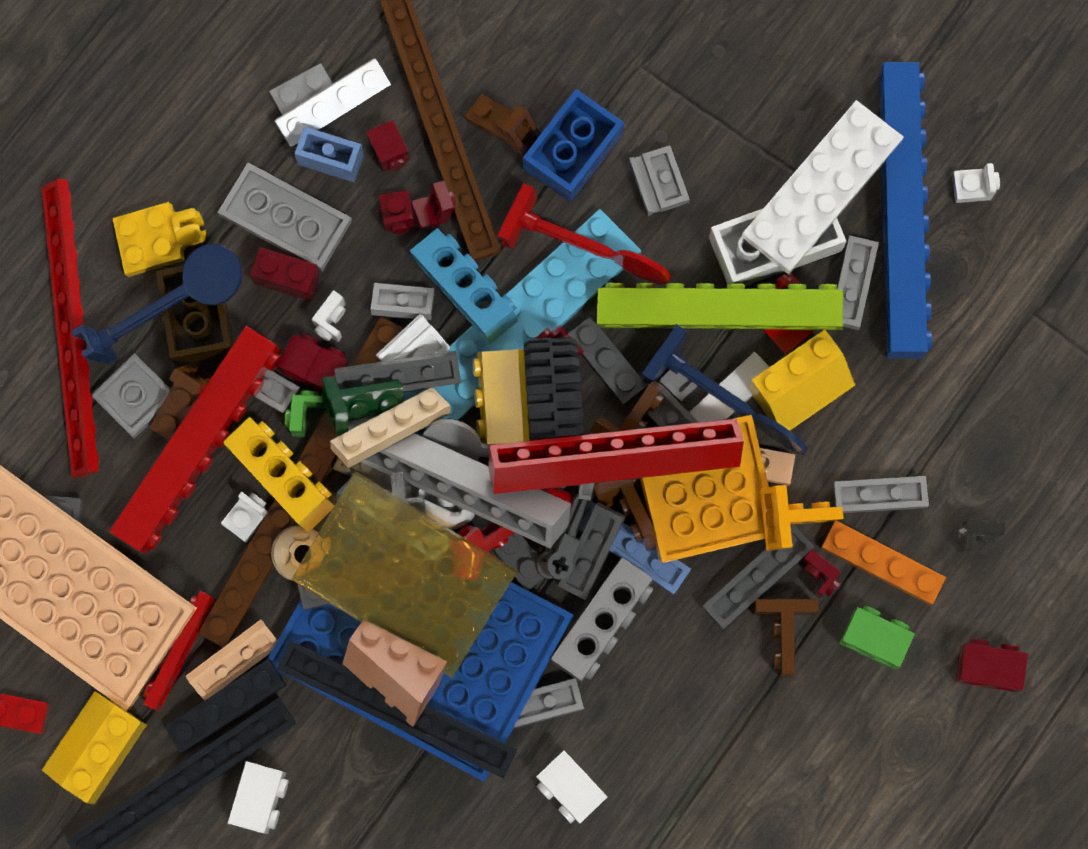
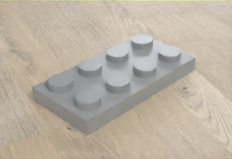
M250 163L246 164L217 212L220 217L296 258L317 264L321 271L324 270L352 222L351 217Z

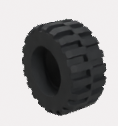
M571 337L529 339L524 343L530 441L584 435L577 341Z

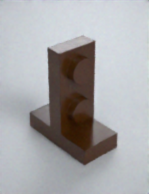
M483 94L479 96L464 116L468 123L512 146L516 155L521 160H523L524 155L541 135L527 109L517 105L514 110H511Z
M198 363L175 368L169 380L174 382V385L150 429L170 441L214 373Z
M657 381L650 383L621 428L601 417L595 421L590 431L598 434L645 429L648 422L644 418L650 410L655 412L664 399L660 394L665 387Z
M640 478L602 482L593 486L597 503L599 502L607 507L619 503L623 514L626 517H631L633 524L630 525L636 542L642 540L646 551L656 547V532L638 496L643 494Z
M756 599L754 601V615H778V620H773V638H779V651H774L773 664L774 670H779V677H793L795 675L794 615H816L819 612V599Z

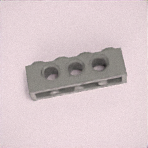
M622 557L554 653L551 662L574 679L576 678L580 683H582L585 677L591 680L601 666L596 662L603 652L607 655L611 652L618 641L614 635L620 627L627 629L636 616L632 612L638 601L644 604L654 590L649 586L653 578ZM624 589L629 592L631 600L627 604H618L613 598L614 592ZM601 614L609 615L613 620V626L608 630H602L597 627L595 623L596 618ZM585 639L591 640L595 645L594 653L587 656L582 655L577 648L578 643Z

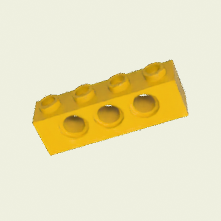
M249 417L223 443L302 528L310 532L335 508L334 504L328 499L332 494L320 481L314 484L309 479L312 472L301 461L295 464L290 459L294 453L282 441L278 444L275 443L271 438L275 433L263 421L257 424ZM267 447L265 454L258 457L260 450ZM286 467L284 474L280 477H277L278 471L281 468ZM305 487L304 493L300 497L295 498L297 491Z

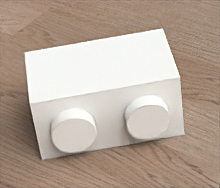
M565 751L536 776L540 781L536 787L548 800L553 796L562 805L558 809L559 812L570 823L576 820L580 824L607 798L604 792Z
M246 761L228 824L268 834L270 828L275 829L280 811L275 810L279 797H285L289 780L285 779L286 773Z

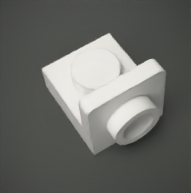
M993 163L986 164L984 169L954 171L952 174L955 203L991 200L996 190L1000 188L999 173L994 172Z
M334 290L314 315L312 321L314 326L317 327L314 331L326 341H330L332 338L339 342L342 338L341 333L330 324L332 322L336 324L346 309L344 308V298Z
M241 491L238 495L239 501L221 524L247 543L259 528L268 512L263 508L266 503L252 492L247 496Z

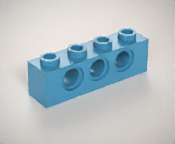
M437 228L410 250L412 257L423 272L483 338L491 344L518 322L514 310L517 308L507 295L501 297L495 291L497 286L487 274L483 277L476 270L479 268L477 263L469 254L463 256L457 250L460 248L457 241L449 233L445 236ZM445 261H454L448 267H441ZM464 281H473L472 284L466 288L460 287V285ZM484 301L491 302L490 306L487 308H478L479 305Z

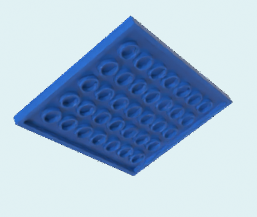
M350 510L315 575L411 553V551L356 512ZM450 550L435 568L420 558L425 578L423 583L306 611L303 610L300 600L268 659H271L277 668L290 641H293L343 665L349 640L361 622L365 620L447 661L440 685L428 702V707L506 744L574 616L482 567L481 577L476 581L454 576L452 566L455 554ZM285 674L483 782L487 780L490 772Z

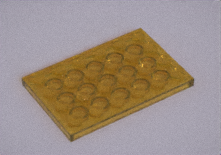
M355 472L296 570L292 580L358 621L362 622L365 620L447 661L444 674L453 678L517 573V570L363 475Z

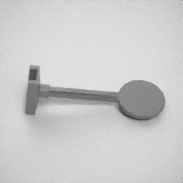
M441 419L432 422L424 429L422 437L452 449L459 454L478 461L479 457L489 458V444L481 443L475 430L463 422L454 419ZM594 483L579 485L578 499L590 501Z

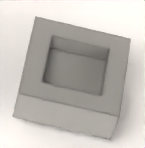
M671 370L659 380V384L663 385L680 404L698 387L678 373L676 375Z

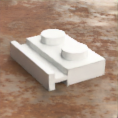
M419 314L376 356L383 362L447 352L451 347L433 326L427 322L426 318Z

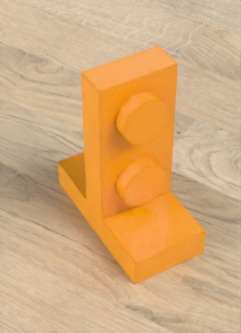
M786 485L760 489L766 551L793 547L790 524L830 522L844 519L843 508L830 507V502L812 503V509H804L803 503L788 505Z

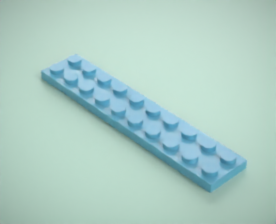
M601 209L575 231L577 234L607 245L613 251L627 250L641 254V250ZM563 242L506 294L517 308L514 310L518 321L491 344L472 325L450 345L451 348L447 352H457L461 383L433 387L450 404V414L441 419L460 421L476 406L474 392L475 389H479L478 377L473 375L472 362L474 358H477V352L524 349L525 342L529 339H535L547 327L551 331L559 325L562 327L598 294V288H604L606 283H610L624 269L614 260L598 257ZM429 388L403 392V402ZM426 427L418 430L415 434L422 436Z

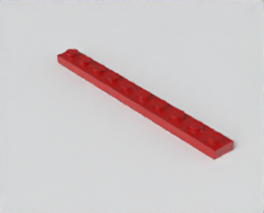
M56 179L41 189L71 478H83L99 471V455L95 440L96 426L93 421V397L90 393V369L87 364V358H84L81 353L86 350L87 343L84 339L74 337L71 333V330L83 325L84 314L80 298L77 250L75 249L74 222L72 220L70 204L71 193L69 192L68 180Z

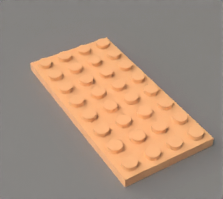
M0 465V619L125 711L130 710L197 608Z

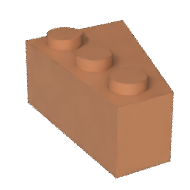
M363 620L349 640L342 664L370 689L375 687L386 697L385 702L391 708L396 706L407 716L406 721L413 727L440 685L447 661Z

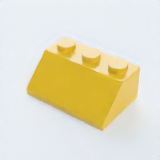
M823 330L753 378L747 388L768 418L791 431L855 386L843 353L827 331Z
M524 349L477 352V358H474L472 362L473 375L478 377L479 389H475L474 392L476 408L480 407L481 420L476 422L477 435L479 438H482L483 444L530 441Z
M94 691L42 771L79 799L88 804H95L148 724L125 711L99 692Z

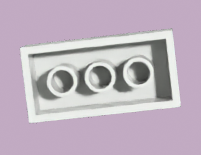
M763 209L711 227L709 240L727 284H745L747 286L785 272L741 237L742 233ZM837 218L795 268L843 250L846 239Z

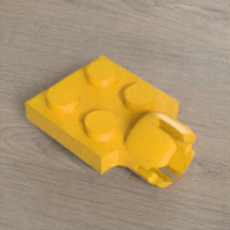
M169 202L113 218L124 273L128 277L185 261L184 250L189 246L203 243L206 239V230H200V227L204 226L200 213L194 208L174 212L173 205Z

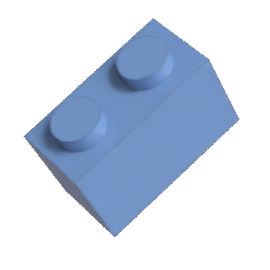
M304 127L295 151V157L300 166L355 183L364 153L362 145Z

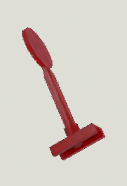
M524 183L498 233V238L503 239L502 246L512 250L522 230L526 229L533 233L535 231L598 257L614 260L626 271L646 281L665 285L668 284L671 278V274L663 266L641 254L627 250L613 251L607 245L541 219V216L532 213V209L538 199L534 187Z

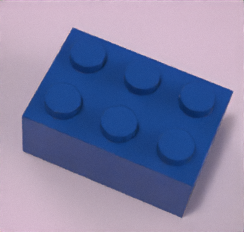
M575 89L524 155L523 170L571 203L622 137L624 122Z

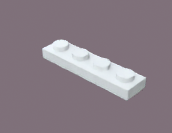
M373 58L277 118L274 122L289 146L292 147L299 142L304 127L319 130L391 84L377 60Z

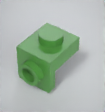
M301 391L300 395H292L291 409H286L285 427L289 428L293 437H305L307 408H325L323 397L318 396V392Z

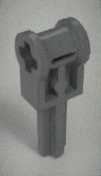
M578 493L574 495L571 502L568 527L552 547H546L545 551L539 554L536 559V570L543 578L565 579L573 570V557L580 543L576 537L591 504V500L578 499Z

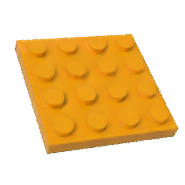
M752 415L735 418L744 440L740 467L640 478L649 519L656 532V548L660 563L765 539L760 489L767 488L769 485Z

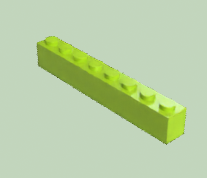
M606 283V288H598L597 325L600 328H675L676 325H679L683 329L843 330V290L837 289V285L821 284L819 289H806L804 284H789L788 289H776L775 284H758L757 289H745V284H727V289H715V285L709 283L696 284V288H684V284L668 283L666 288H654L652 283H637L636 288H624L623 283Z

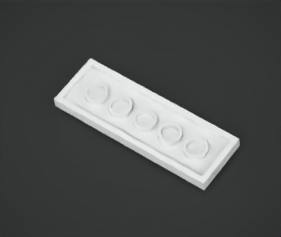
M856 100L746 228L741 237L786 273L790 274L901 143L904 137Z

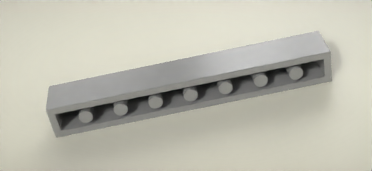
M374 417L348 421L349 431ZM415 433L361 461L548 548L552 547L569 524L571 503L540 489L494 494L488 466Z

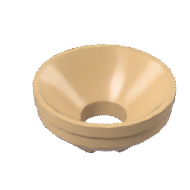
M300 525L290 526L281 531L273 541L271 548L272 563L280 575L286 579L297 581V579L315 575L327 553V546L323 537L316 530L312 529L310 532H307ZM300 545H307L311 550V558L306 563H299L295 559V549Z

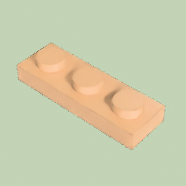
M259 620L187 674L186 678L205 701L270 654L278 640L265 623Z

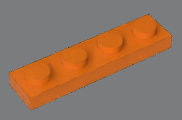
M836 520L821 547L822 550L930 606L933 605L946 579L945 576Z

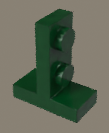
M334 376L322 378L323 403L336 437L349 431L348 421L375 417L403 403V387L400 380L339 390Z

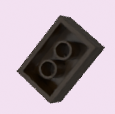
M184 266L155 271L160 298L183 284ZM189 296L162 312L169 355L175 366L226 357L234 345L227 302L219 305H205Z

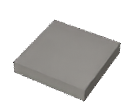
M134 353L91 395L135 439L156 418L171 389Z

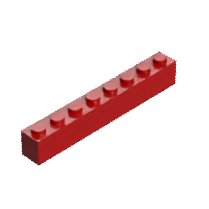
M248 326L244 328L109 531L110 533L144 554H147L149 550L153 551L162 539L161 531L166 524L170 525L176 519L179 513L177 507L183 498L188 499L195 490L196 484L194 482L200 472L204 474L213 462L212 454L217 447L221 448L224 445L223 441L230 436L228 430L234 421L239 422L247 410L245 406L251 395L255 397L262 389L264 384L262 379L266 371H273L281 358L279 355L281 349L275 343Z
M737 419L496 444L489 445V475L493 493L501 494L740 467L744 440Z

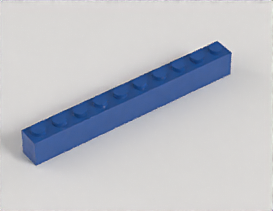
M883 62L879 72L880 119L904 137L882 164L886 358L923 359L928 350L932 348V332L927 331V320L931 319V302H926V291L930 290L931 278L930 273H925V262L929 261L930 247L929 244L924 243V233H928L929 217L924 215L923 204H927L928 188L923 186V175L927 173V158L922 157V147L926 145V129H921V119L925 118V101H920V91L924 90L925 76L924 73H920L919 62Z

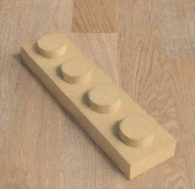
M433 387L334 438L330 441L331 450L350 468L430 425L432 422L450 414V404Z

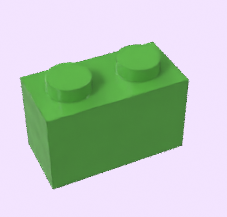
M863 606V609L857 607L853 610L839 644L893 670L899 669L915 633L909 631V626L899 620L892 619L889 622L881 618V613L871 607Z

